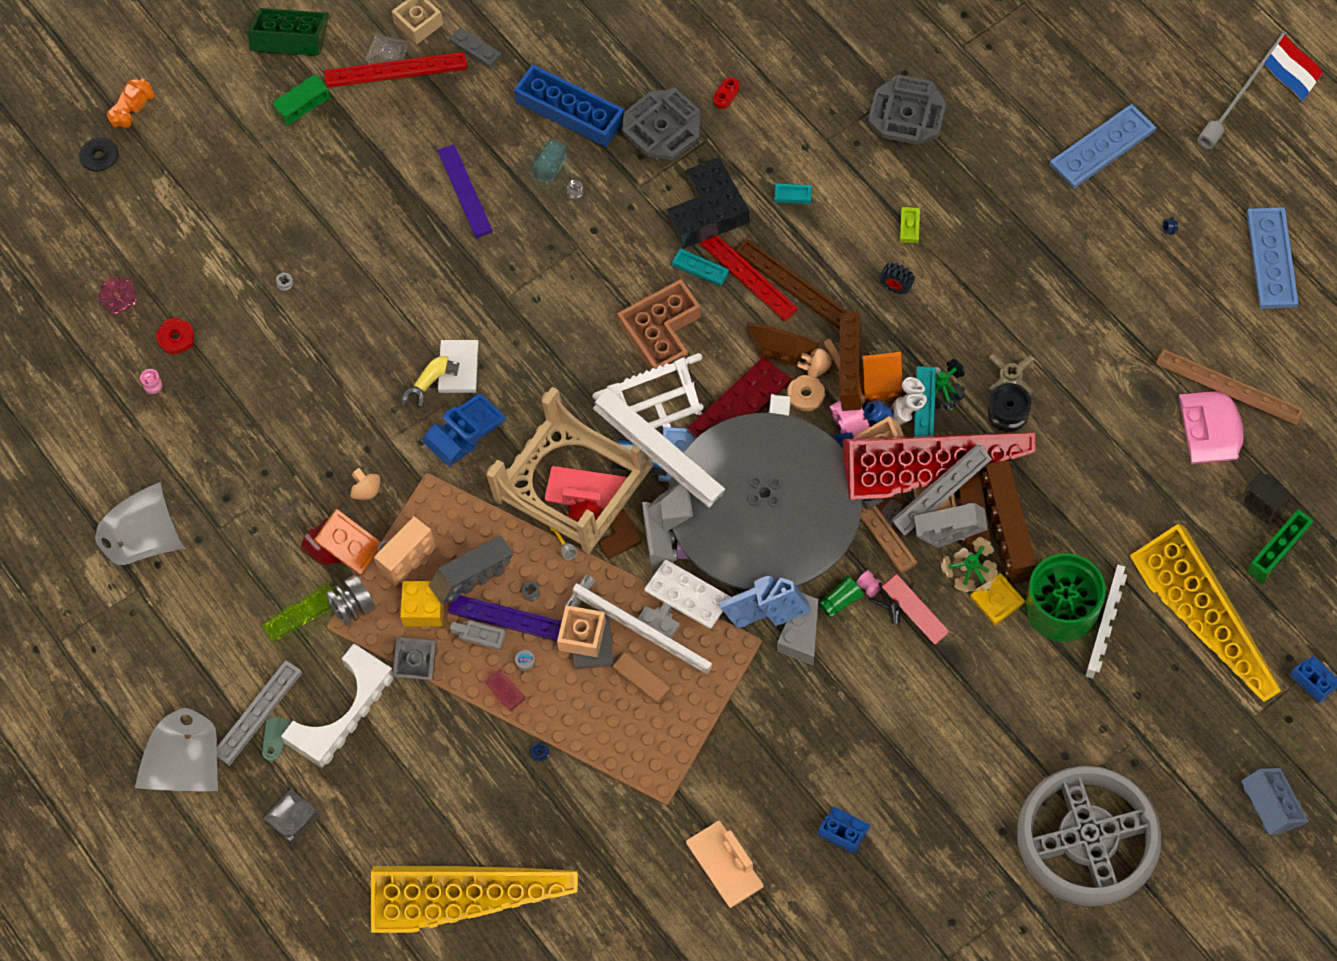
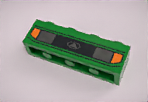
M1298 509L1251 562L1247 573L1263 584L1310 531L1314 520Z

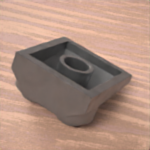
M396 637L393 677L433 680L437 640Z
M290 789L263 817V820L293 844L320 814L313 808L311 803L305 801Z

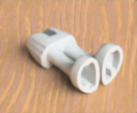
M908 377L903 381L902 388L907 394L904 397L897 398L891 406L892 418L899 425L909 422L912 419L911 413L920 410L927 401L926 396L922 394L925 391V387L918 379Z

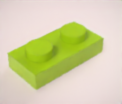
M902 207L901 243H918L920 208Z

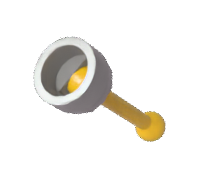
M550 527V530L555 532L563 545L561 548L563 558L565 560L574 559L578 554L575 546L571 543H565L560 533Z

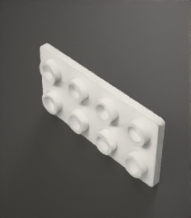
M664 560L645 587V592L709 629L713 627L723 612L720 602L731 598L729 595L667 560Z

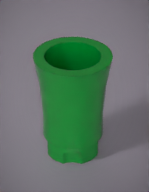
M846 575L819 602V605L824 613L832 618L855 601L863 598L864 595L853 579Z

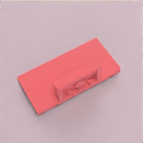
M552 466L545 501L574 505L589 500L605 509L625 482L626 477Z

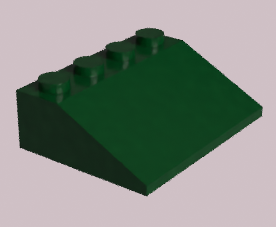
M260 8L248 30L249 50L258 53L319 55L323 47L329 13Z

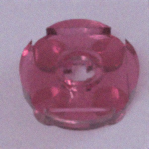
M120 277L106 280L98 294L101 305L112 314L129 309L137 301V293L133 283L128 279H120ZM116 292H119V294L122 292L120 297H114Z

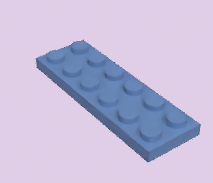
M1131 104L1051 160L1050 166L1075 189L1154 133L1156 127Z
M1285 208L1248 209L1247 219L1260 309L1297 308L1298 297Z

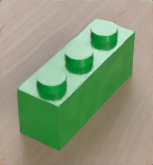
M315 74L305 79L297 87H293L283 96L278 97L272 102L275 114L286 126H289L328 100L330 94L326 85Z

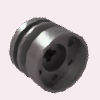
M355 574L343 581L345 591L338 585L334 587L337 596L331 589L326 591L330 607L337 618L346 626L352 624L349 615L354 621L358 620L357 610L365 616L376 609L368 591Z

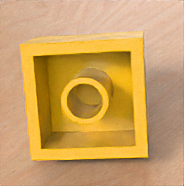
M403 581L400 616L403 626L442 627L444 604L440 603L430 589L429 584L431 581Z

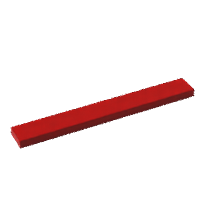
M464 52L329 69L324 70L326 87L331 88L467 70V63Z
M718 235L698 243L724 268L729 269V272L783 322L798 311V308Z

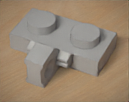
M666 603L661 608L657 607L655 610L645 606L638 617V620L670 639H673L680 627V623L672 619L673 614L670 612L673 607Z

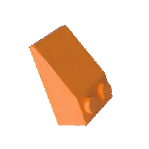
M901 352L863 356L861 388L862 394L865 397V403L875 400L895 401L897 398L902 397Z

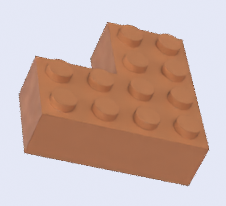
M682 279L617 313L618 325L651 371L652 368L657 369L659 365L663 367L665 363L670 365L683 357L687 359L688 351L674 332L701 318V306Z

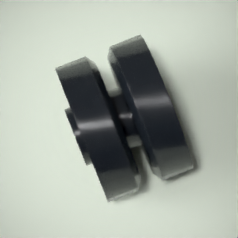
M1006 383L996 387L991 393L987 411L988 419L992 426L1004 432H1015L1023 428L1029 418L1032 404L1031 396L1026 389L1014 383Z

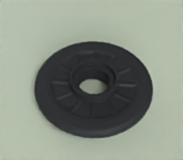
M103 137L87 141L79 152L81 164L91 171L106 170L118 158L116 144L112 140ZM98 151L103 152L101 157H95L94 155Z

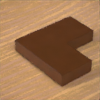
M625 510L620 511L610 525L615 534L599 541V545L608 560L642 543L641 537Z

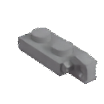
M469 620L468 622L464 621L463 624L452 622L450 627L451 633L458 635V639L498 651L501 650L506 635L505 630Z

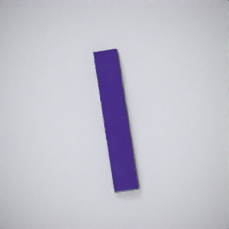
M455 144L439 149V157L475 239L493 233Z
M459 595L455 601L451 602L448 613L553 641L558 640L562 623L559 620Z

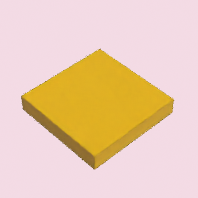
M1001 573L992 578L995 580L991 582L992 587H990L989 591L985 590L982 592L979 589L970 594L971 600L994 626L1025 604V600Z

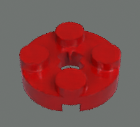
M171 318L164 321L159 331L157 330V342L166 354H179L192 348L194 345L195 334L191 324L182 321L180 318ZM174 333L180 335L177 339L171 338Z

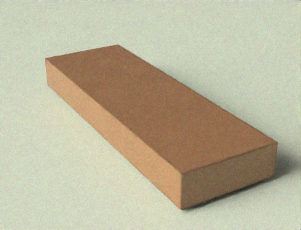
M626 652L612 666V669L657 704L671 690L667 684Z

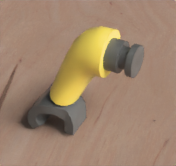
M440 356L433 359L414 384L415 388L407 389L401 399L402 405L404 406L408 403L410 395H417L419 397L418 407L422 408L424 403L422 393L440 376L444 377L445 374L451 373L457 376L460 363L453 364V361L448 360V356Z

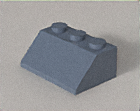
M1281 768L1259 769L1242 780L1244 791L1250 797L1253 808L1259 814L1263 827L1269 835L1282 834L1309 822Z

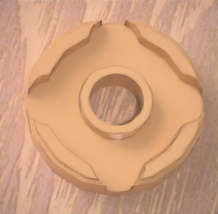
M809 375L799 376L788 387L790 404L801 411L815 410L824 401L825 388L816 377H810ZM803 390H809L811 392V395L803 396L801 392Z

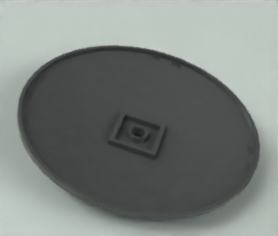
M774 413L742 415L711 427L694 440L684 451L687 457L724 487L725 491L710 508L689 492L693 517L672 527V531L687 557L700 570L719 582L735 588L750 590L755 588L754 581L765 576H772L776 582L781 577L793 581L798 587L811 582L830 570L847 552L853 542L861 519L862 499L850 500L843 448L826 432L809 422L796 417ZM673 477L670 480L669 490L680 484ZM766 490L770 493V496L763 498L759 493Z

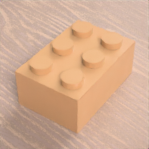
M414 516L374 556L379 574L395 587L405 581L408 573L412 569H416L426 555L428 556L433 552L435 542L431 529Z

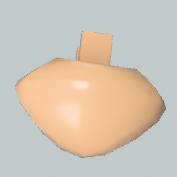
M816 348L811 352V355L802 353L801 358L806 359L807 362L801 363L798 361L797 366L808 370L807 374L810 377L817 378L829 369L832 359L825 350Z
M359 468L354 471L352 476L358 484L352 486L351 498L356 500H370L374 498L380 487V475L368 474L365 476Z

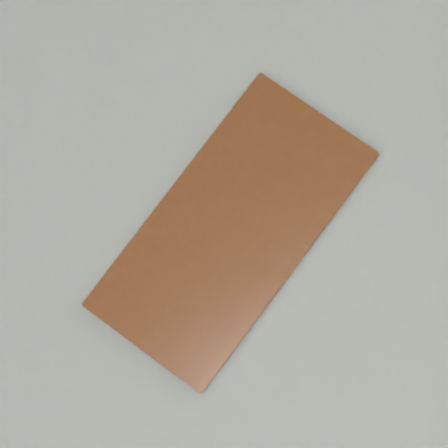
M429 473L424 475L382 540L390 541L414 516L430 528L435 548L430 555H426L421 560V564L416 569H412L408 573L405 581H431L441 566L501 535L514 553L510 559L511 563L504 569L505 572L497 578L493 576L483 586H475L470 593H462L460 595L559 621L563 619L564 606L572 596L576 583L580 584L585 575H588V578L591 576L596 581L589 591L638 619L645 606L655 610L657 607L661 608L664 604L661 600L645 592L648 582L592 554H588L576 546L577 556L572 560H565L561 554L563 545L558 537ZM374 557L358 578L368 591L376 609L365 616L357 610V621H354L349 615L352 623L349 626H346L335 614L327 624L329 631L394 664L396 637L437 640L433 680L425 681L664 805L670 804L762 644L760 638L720 618L709 629L673 608L670 612L673 614L672 619L680 623V627L672 640L712 663L710 672L705 674L610 617L613 664L626 652L667 684L671 690L657 704L612 669V666L574 670L573 653L559 651L557 641L449 614L448 610L451 604L449 601L443 605L442 627L403 626L400 618L403 582L395 587L379 574ZM528 581H534L539 585L540 596L534 601L526 600L522 593V587ZM530 588L528 593L532 594L534 588ZM583 601L578 607L589 610H597ZM469 620L505 630L506 635L501 650L498 651L458 639V635L452 634L450 631L452 622L463 624L464 621L468 622ZM528 650L533 653L535 665L532 669L522 671L517 668L515 656L519 651Z

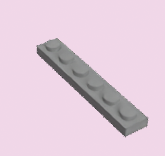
M977 444L891 521L905 536L916 526L914 516L934 511L991 461L992 458L980 444Z
M285 660L217 746V759L228 766L232 764L301 676L302 671Z

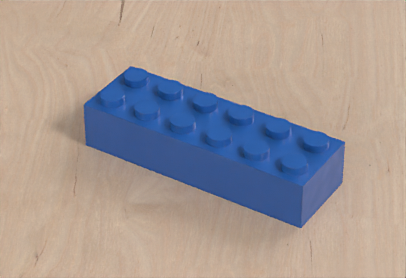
M533 64L514 89L516 103L605 147L608 146L623 125V108Z

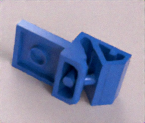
M479 393L460 407L454 406L445 412L442 417L447 424L444 426L434 424L425 434L423 443L450 467L473 451L478 440L504 423L506 417Z

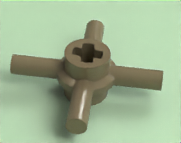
M994 353L989 357L1001 370V379L988 389L990 393L1002 384L1014 383L1026 389L1030 396L1033 394L1034 391L1022 380V371L1034 362V358L1031 355L1018 365L1015 363L1006 365Z

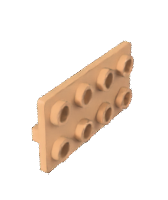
M720 821L715 822L686 841V845L729 908L734 907L763 888V883L753 870V862L731 830L727 832Z

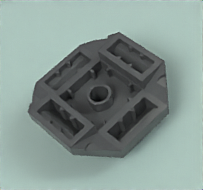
M896 75L891 81L876 89L868 124L882 138L918 145L939 137L947 103L933 81Z
M676 88L651 91L624 112L623 135L646 156L673 161L700 139V109Z

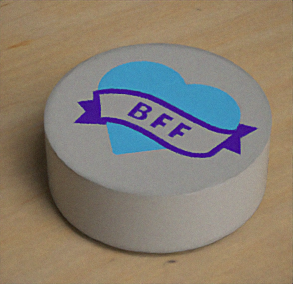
M522 650L516 654L515 664L517 668L522 671H528L533 668L535 658L531 651Z

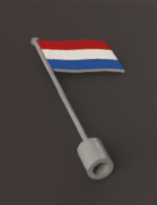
M1282 31L1280 33L1281 36L1219 121H1210L1201 132L1197 140L1202 147L1212 149L1224 133L1221 123L1263 65L1278 81L1290 89L1299 98L1301 103L1307 97L1323 72L1313 60L1301 52L1289 40L1287 32Z

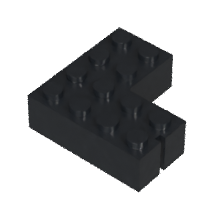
M720 157L705 162V166L700 164L687 169V183L695 198L667 209L668 222L683 249L750 223L749 209Z

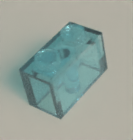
M552 139L549 140L533 165L534 178L551 184L567 159L566 145Z

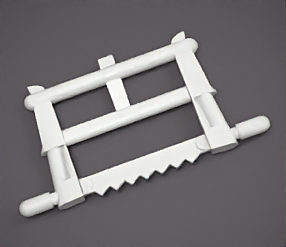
M697 353L687 357V359L683 357L670 365L668 363H665L663 367L659 365L657 369L652 368L650 372L646 370L644 374L639 373L637 377L633 375L631 379L626 378L624 382L607 386V388L627 405L622 393L623 390L676 370L682 387L630 406L633 411L638 412L655 405L660 419L649 422V424L653 428L660 426L671 428L670 423L691 414L702 415L701 411L704 407L698 402L694 382H691L687 364L700 361L702 355ZM606 389L593 393V399L597 400ZM686 394L690 407L667 416L661 403Z

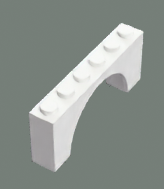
M355 644L351 646L342 658L344 666L353 673L357 680V695L350 710L338 721L321 727L304 726L293 721L281 736L286 745L320 768L330 763L333 753L337 748L340 749L344 745L347 735L356 729L357 722L361 717L367 715L371 704L380 698L381 691L385 686H389L394 678L391 667Z

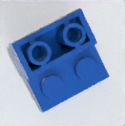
M1314 656L1300 663L1289 675L1319 704H1322L1328 696L1337 690V677Z
M833 807L829 816H826L820 826L817 836L852 854H856L870 828V824Z

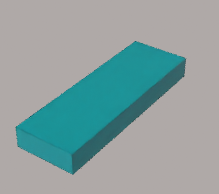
M681 248L672 261V266L719 287L723 285L729 274V269Z

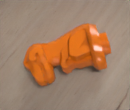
M142 78L140 80L132 79L126 83L118 102L107 111V117L113 127L129 128L131 126L133 117L129 113H138L140 109H143L147 100L152 101L155 98L151 84Z

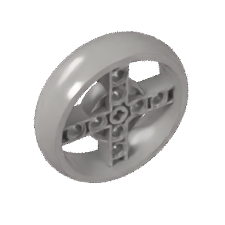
M1076 766L1060 770L1048 776L1029 794L1019 814L1017 841L1025 867L1033 879L1047 892L1063 901L1076 905L1104 906L1129 897L1150 878L1158 863L1161 852V827L1158 815L1151 801L1130 779L1106 768ZM1084 785L1098 786L1114 792L1127 801L1135 811L1112 817L1106 810L1090 805ZM1062 790L1069 813L1062 819L1058 832L1033 838V823L1039 807L1049 796ZM1078 795L1081 800L1075 801L1071 796ZM1083 813L1088 819L1082 820L1078 817V814ZM1129 822L1133 825V828H1126L1123 823ZM1109 827L1114 833H1106L1104 828ZM1145 833V850L1138 867L1130 876L1117 883L1109 859L1117 851L1120 839ZM1070 837L1075 843L1068 844L1064 839ZM1050 842L1055 846V848L1048 849L1045 846V843ZM1096 851L1101 857L1095 858L1091 855V852ZM1066 854L1072 861L1088 866L1095 888L1078 886L1063 880L1053 873L1042 860ZM1097 871H1105L1107 877H1100Z

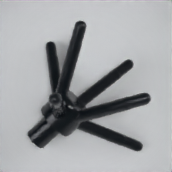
M879 582L878 585L888 605L869 597L868 600L888 609L889 614H892V624H900V614H903V609L899 606V601L895 602L893 600L891 602L887 592L882 588L883 584ZM913 582L909 585L910 589L914 586Z

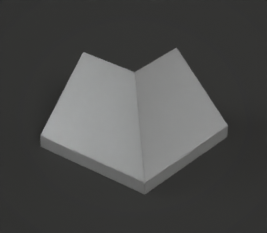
M681 484L659 495L647 509L662 530L666 532L693 517L689 491Z

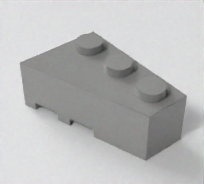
M968 503L958 507L914 516L917 537L937 548L988 530L985 509L976 503Z
M803 594L810 604L811 612L786 622L777 642V652L814 666L818 599Z

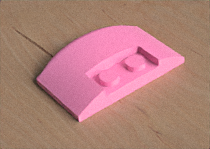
M1219 391L1179 394L1191 464L1237 460L1239 457L1238 453L1243 444V425L1233 400L1228 395Z

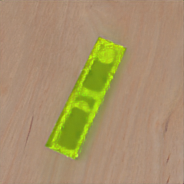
M326 583L299 604L295 605L293 603L265 623L262 627L270 640L275 642L331 609L326 591L331 589L337 596L334 587Z

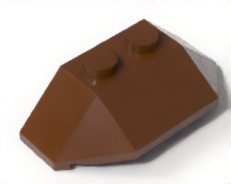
M752 322L747 324L748 337L758 355L766 359H774L782 364L794 366L797 365L798 361H806V359L801 358L802 353L811 355L814 349L819 348V343L812 342L803 336L764 324Z

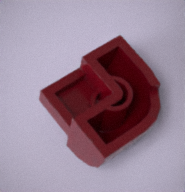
M328 518L324 519L315 529L311 528L301 544V550L320 565L338 564L341 562L313 541Z

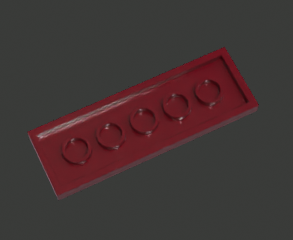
M762 357L687 428V432L697 439L705 431L723 421L742 415L759 413L771 402V394L777 396L791 383V378L766 358Z

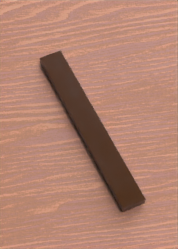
M748 238L735 250L750 265L840 330V313H849Z

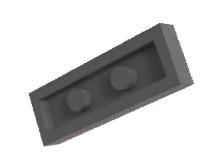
M461 27L449 38L451 44L490 69L502 57L499 51Z

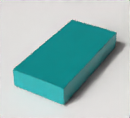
M775 183L774 202L811 204L812 185Z

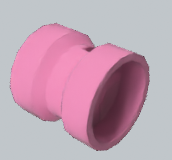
M147 369L142 372L140 380L144 390L149 394L158 393L162 389V382L157 371Z
M868 570L860 576L856 584L860 589H864L866 594L872 598L880 591L878 584L881 581L875 579L874 575Z

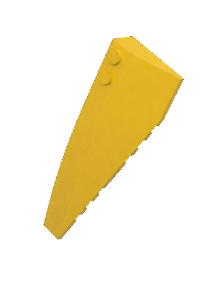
M1175 525L1130 555L1149 589L1153 593L1157 592L1161 600L1263 702L1282 692L1243 621L1185 526Z
M373 866L371 870V933H413L420 931L419 928L423 927L433 928L446 923L458 922V920L466 918L470 919L499 912L511 907H519L527 903H536L544 899L578 892V871L468 866Z

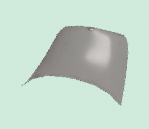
M160 482L135 493L115 506L100 521L95 536L98 547L117 565H126L154 555L186 549L175 531ZM102 538L107 539L111 543V548H106L102 544ZM118 542H123V546L119 547Z
M181 708L164 717L148 740L138 771L135 788L172 791H219L217 777V734L213 723L203 715L188 708ZM181 716H191L193 719L192 724H182L180 721ZM189 734L191 735V737L189 739H185L184 735Z

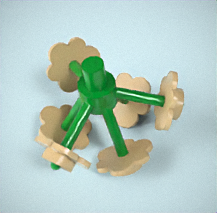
M978 537L973 541L976 551L975 555L968 552L966 548H961L959 553L956 552L954 554L955 560L953 564H951L949 556L943 558L941 568L943 573L947 575V578L953 577L952 568H960L962 571L967 569L965 576H961L960 579L956 578L954 581L955 588L965 593L979 589L982 592L985 590L989 591L990 587H992L991 582L995 580L992 578L998 574L996 563H992L989 560H986L983 565L979 563L978 557L981 553L987 556L994 552L991 543L982 537ZM971 571L976 572L983 584L977 589L974 585L975 582L969 580Z

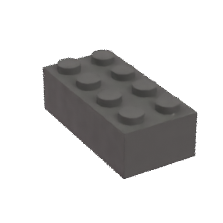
M500 535L438 568L429 587L441 604L447 601L451 603L460 594L470 593L475 586H483L493 576L496 578L501 576L505 572V567L511 563L510 559L514 553Z

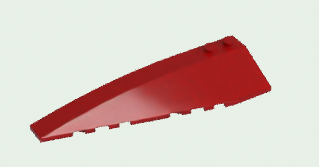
M1035 433L843 439V459L850 500L889 498L896 494L905 493L934 483L977 444H980L992 458L987 464L1034 453Z

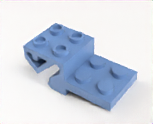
M772 576L760 578L754 581L755 588L720 602L721 609L737 628L745 627L767 616L777 626L811 612L808 600L793 581L780 577L778 582H776Z

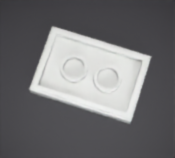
M441 340L440 356H448V360L453 361V364L458 362L460 365L457 376L451 373L445 374L444 377H439V393H476L478 340Z

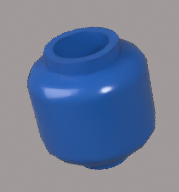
M880 400L869 402L864 408V418L871 425H875L889 416L892 417L891 408Z

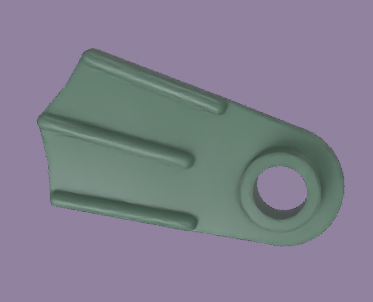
M280 716L266 719L262 755L267 761H275L279 758L284 745L281 736L291 724ZM270 749L275 750L273 754H268V751Z

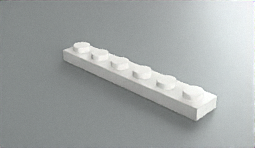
M1117 565L1086 677L1094 678L1095 672H1100L1102 661H1099L1100 654L1105 655L1107 644L1104 643L1105 637H1110L1112 630L1109 622L1110 619H1115L1117 609L1114 608L1115 602H1120L1122 595L1119 587L1120 585L1124 586L1127 574H1123L1125 566Z

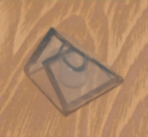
M375 33L364 63L375 64L403 60L409 41Z

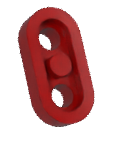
M729 77L723 80L713 96V104L716 108L726 109L731 105L740 90V84L737 79Z

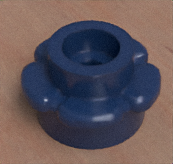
M1173 217L1165 219L1162 226L1163 232L1174 235L1178 230V222Z
M540 742L535 743L530 748L531 758L534 761H545L550 752L549 748Z

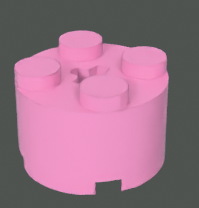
M840 401L830 406L833 413L832 417L836 425L839 424L840 432L844 439H849L869 428L868 421L864 418L862 407L861 410L842 411Z

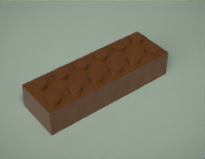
M1009 460L986 464L985 472H982L983 480L981 481L983 492L986 491L987 495L985 498L986 507L991 511L990 523L991 526H995L996 530L994 532L995 542L1000 545L999 558L1005 564V567H1003L1005 579L1008 578L1011 585L1029 582L1036 568V561Z

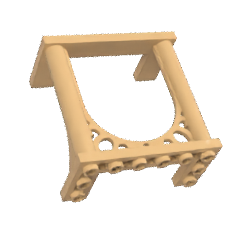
M552 387L549 392L543 395L541 401L546 421L537 428L534 437L527 441L525 449L516 456L510 468L505 469L504 463L497 460L494 465L488 468L486 475L495 502L502 504L505 501L581 544L582 550L590 554L653 467L652 459L636 445L629 450L581 423L563 406L559 390ZM555 432H559L562 436L559 442L552 440V435ZM566 433L568 437H572L570 440H566ZM547 442L550 443V445H549L548 447H544V446H546V443H547ZM566 445H580L594 450L632 472L596 521L594 513L586 510L580 520L576 522L544 504L534 491V470L547 453ZM526 470L529 471V473H528L527 475H523V474H525V471H526ZM525 480L528 482L527 486L523 488L515 487L518 481ZM527 491L531 492L529 496L526 495Z

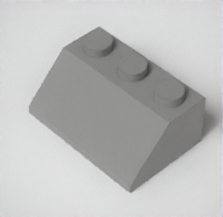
M642 502L651 571L659 569L664 560L673 564L677 560L676 549H672L671 544L675 543L674 533L669 530L667 532L663 531L647 509L652 503Z

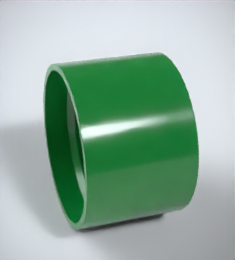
M1069 553L1056 554L1040 562L1031 575L1025 600V612L1031 626L1042 636L1059 642L1075 641L1086 636L1095 627L1105 598L1106 586L1101 572L1088 559ZM1049 577L1054 578V585L1049 581ZM1076 579L1081 581L1077 587L1074 583ZM1043 591H1048V592H1050V593L1047 594V595H1045V594H1043L1042 592H1043ZM1086 603H1096L1095 607L1085 605ZM1043 609H1048L1050 613H1046ZM1076 612H1082L1085 616H1078Z

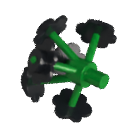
M954 358L946 363L948 366L947 374L941 372L940 368L936 367L935 396L939 389H943L947 401L946 404L940 405V399L935 397L936 409L945 407L946 410H953L956 407V403L960 402L965 396L963 393L965 388L959 383L951 386L948 383V377L954 375L955 378L965 375L963 365Z

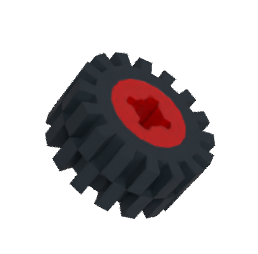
M890 262L883 268L879 280L884 287H888L889 291L893 290V293L898 292L901 295L902 293L905 295L910 291L915 282V275H913L912 271H909V268H904V265L901 264L899 266L896 262L895 264Z

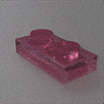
M501 669L485 680V684L509 711H512L525 700V696Z

